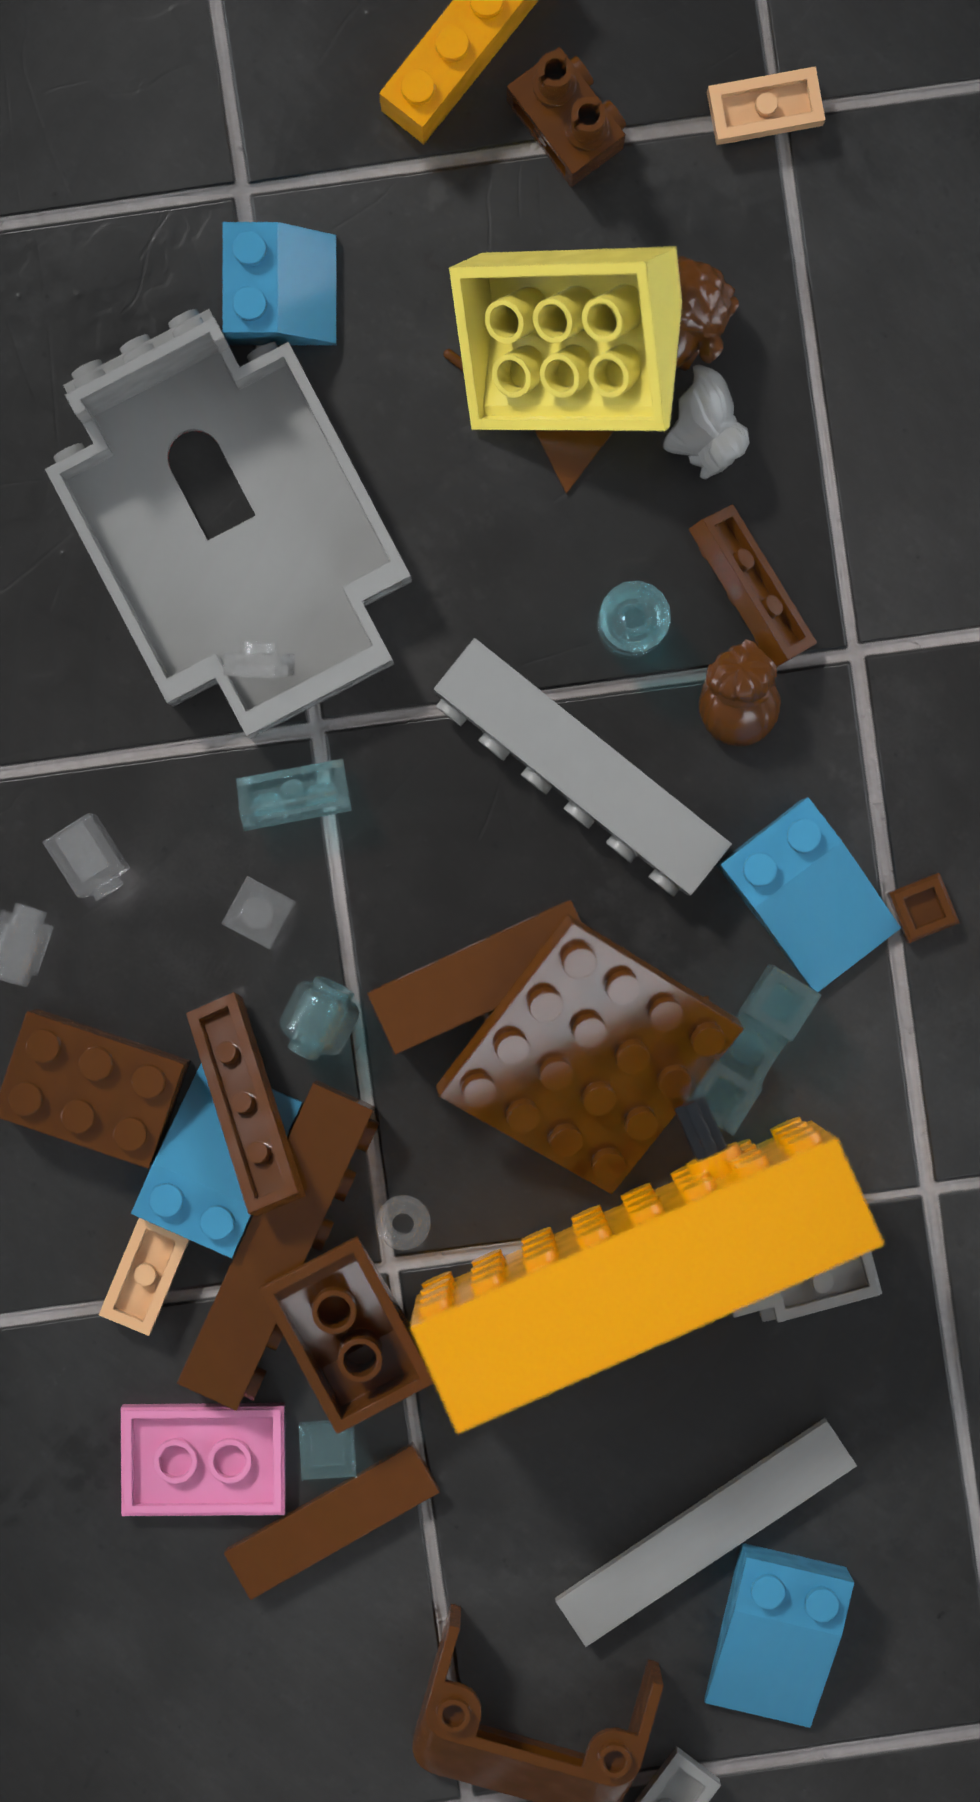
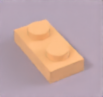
M816 66L711 85L707 89L716 145L820 127L825 122Z
M139 1218L99 1316L149 1336L152 1333L190 1240Z

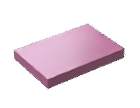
M220 1403L123 1404L121 1406L122 1516L285 1515V1403H240L237 1411Z

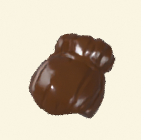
M745 639L742 644L731 646L728 651L719 654L715 662L708 665L706 671V678L700 694L699 711L706 730L715 739L724 744L735 746L754 744L763 739L772 730L778 719L781 701L780 694L775 685V678L777 676L776 665L754 641Z

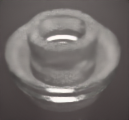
M399 1195L387 1200L380 1208L376 1219V1227L380 1238L388 1246L397 1250H410L419 1246L428 1236L431 1226L430 1214L426 1206L417 1198L408 1195ZM405 1213L412 1217L414 1227L411 1231L400 1233L394 1228L393 1219L398 1214Z

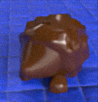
M680 256L677 259L682 310L676 369L680 368L683 371H687L698 353L702 361L710 364L722 352L723 341L720 336L724 332L730 317L739 306V301L733 296L735 289L726 283L720 270L709 264Z

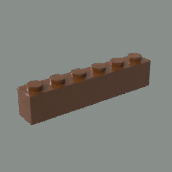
M318 1080L312 1084L288 1137L306 1196L258 1217L252 1216L177 1381L178 1385L236 1411L243 1397L254 1401L267 1370L258 1367L260 1359L266 1347L276 1351L283 1337L279 1326L259 1291V1287L303 1265L311 1248L322 1251L334 1225V1221L325 1218L334 1198L344 1202L357 1172L348 1168L357 1148L367 1152L380 1124L370 1119L375 1106Z

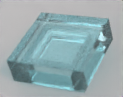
M329 1420L299 1423L302 1480L356 1477L354 1426L336 1434Z

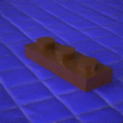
M733 504L700 520L689 528L702 556L711 565L725 588L730 602L737 608L753 634L757 646L773 660L776 668L817 644V641Z

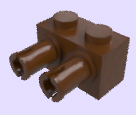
M558 47L556 50L544 54L536 65L507 86V102L572 188L623 149L626 135L623 129L627 125L616 106L610 100L602 103L590 88L594 84V80L583 62L577 56L569 59L561 47Z

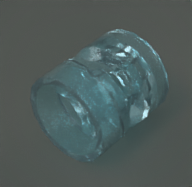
M641 581L624 582L611 589L603 599L596 620L598 636L604 647L614 655L627 659L644 657L653 652L666 636L671 621L670 606L663 593L652 584Z

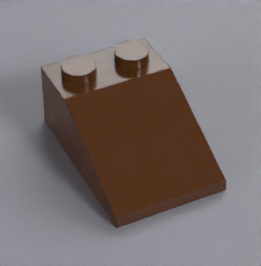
M358 1236L259 1287L263 1299L336 1434L435 1383L410 1328L409 1321Z

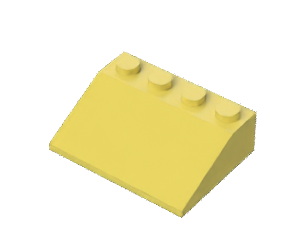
M676 247L480 253L449 267L471 430L665 431L670 428L682 310Z

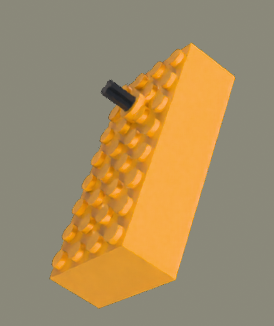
M705 1096L695 1100L692 1099L674 1108V1111L695 1159L670 1174L673 1182L655 1190L652 1188L651 1183L643 1184L622 1194L623 1204L605 1212H603L601 1205L588 1208L572 1216L573 1226L554 1234L551 1227L541 1229L521 1239L522 1249L506 1256L503 1255L501 1249H497L471 1262L473 1268L468 1273L454 1278L452 1272L448 1271L421 1284L423 1290L420 1291V1294L416 1295L410 1328L457 1434L883 1246V1240L838 1139L812 1120L806 1122L802 1121L800 1117H795L771 1128L770 1131L773 1137L759 1144H752L750 1139L726 1145Z

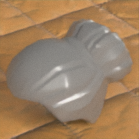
M703 365L693 366V383L678 399V420L667 433L663 442V448L670 453L688 456L692 465L702 467L700 477L708 479L713 475L723 472L735 459L745 454L750 443L749 432L745 426L737 422L736 416L733 415L734 403L727 383L720 373Z

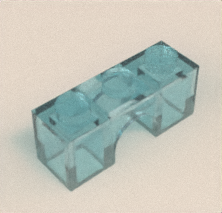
M768 964L736 1015L744 1030L719 1061L714 1059L686 1102L705 1096L718 1127L734 1136L763 1090L761 1085L772 1064L786 1044L790 1041L793 1042L821 997V994L778 967Z

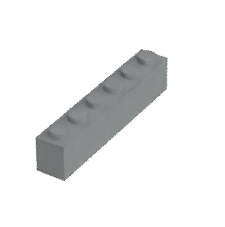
M476 638L471 641L433 689L434 693L441 698L436 707L460 727L466 720H469L484 732L478 740L483 746L503 761L509 753L526 766L525 770L521 773L522 777L545 795L551 788H554L569 800L563 808L568 814L588 829L594 822L611 834L606 844L630 863L638 856L650 865L654 870L648 877L672 897L679 890L687 896L692 895L732 845V843Z

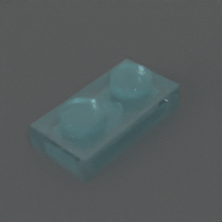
M343 759L236 779L240 817L244 831L352 811Z

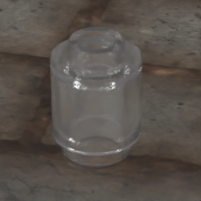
M15 903L13 912L1 910L0 980L28 987L32 975L38 976L54 926L44 922L47 912L20 903Z

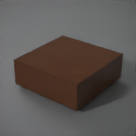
M940 873L932 874L887 893L906 943H912L960 923Z

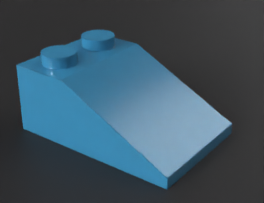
M809 797L801 799L716 865L814 994L818 993L901 929L847 847Z
M201 1063L151 1166L131 1214L232 1258L237 1252L253 1215L248 1214ZM272 1089L286 1136L288 1137L303 1102Z
M741 1543L704 1702L811 1728L842 1637L854 1581L848 1569L840 1565Z

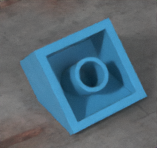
M223 222L222 332L228 345H265L270 342H276L277 345H283L287 342L290 345H336V235L280 222Z

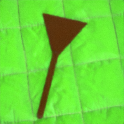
M446 349L443 352L444 358L463 371L461 356L451 349ZM535 430L566 494L615 430Z

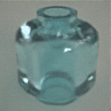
M316 975L313 981L299 982L295 986L279 1021L281 1031L291 1039L287 1047L294 1053L313 1061H317L320 1054L337 1055L341 1053L359 1017V1009L352 1001L354 993L340 983Z

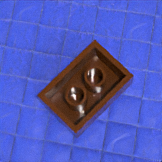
M40 1009L29 1010L26 1012L0 1089V1119L149 1169L164 1141L191 1060Z

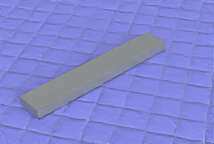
M823 1418L556 1596L555 1601L585 1647H587L857 1467V1465L826 1418Z

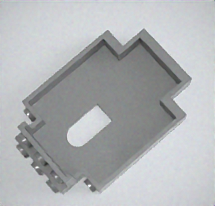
M192 309L173 318L168 323L170 329L152 339L148 334L138 336L125 343L120 348L122 354L104 364H102L101 360H93L72 372L73 380L63 385L67 392L65 396L75 415L86 428L93 444L85 448L83 443H77L63 449L53 457L56 463L46 468L45 471L166 702L174 707L219 683L245 735L252 739L394 665L365 606L411 583L412 579L289 342L279 347L276 342L262 345L247 355L249 363L239 367L210 309L200 314L197 309ZM190 431L204 432L213 437L218 443L256 515L210 540H207L171 471L168 461L169 449L174 440Z

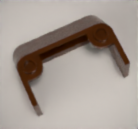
M450 1604L413 1736L412 1748L417 1763L430 1773L532 1802H622L640 1770L664 1685L659 1662L649 1659L647 1661L629 1729L625 1730L615 1727L603 1729L592 1737L587 1746L586 1753H581L480 1724L481 1703L477 1694L465 1684L446 1679L459 1634L461 1606Z

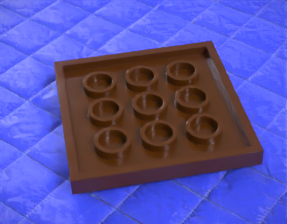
M568 914L437 1083L436 1088L441 1098L612 1194L676 1115L674 1108L683 1105L744 1030V1027L739 1019Z

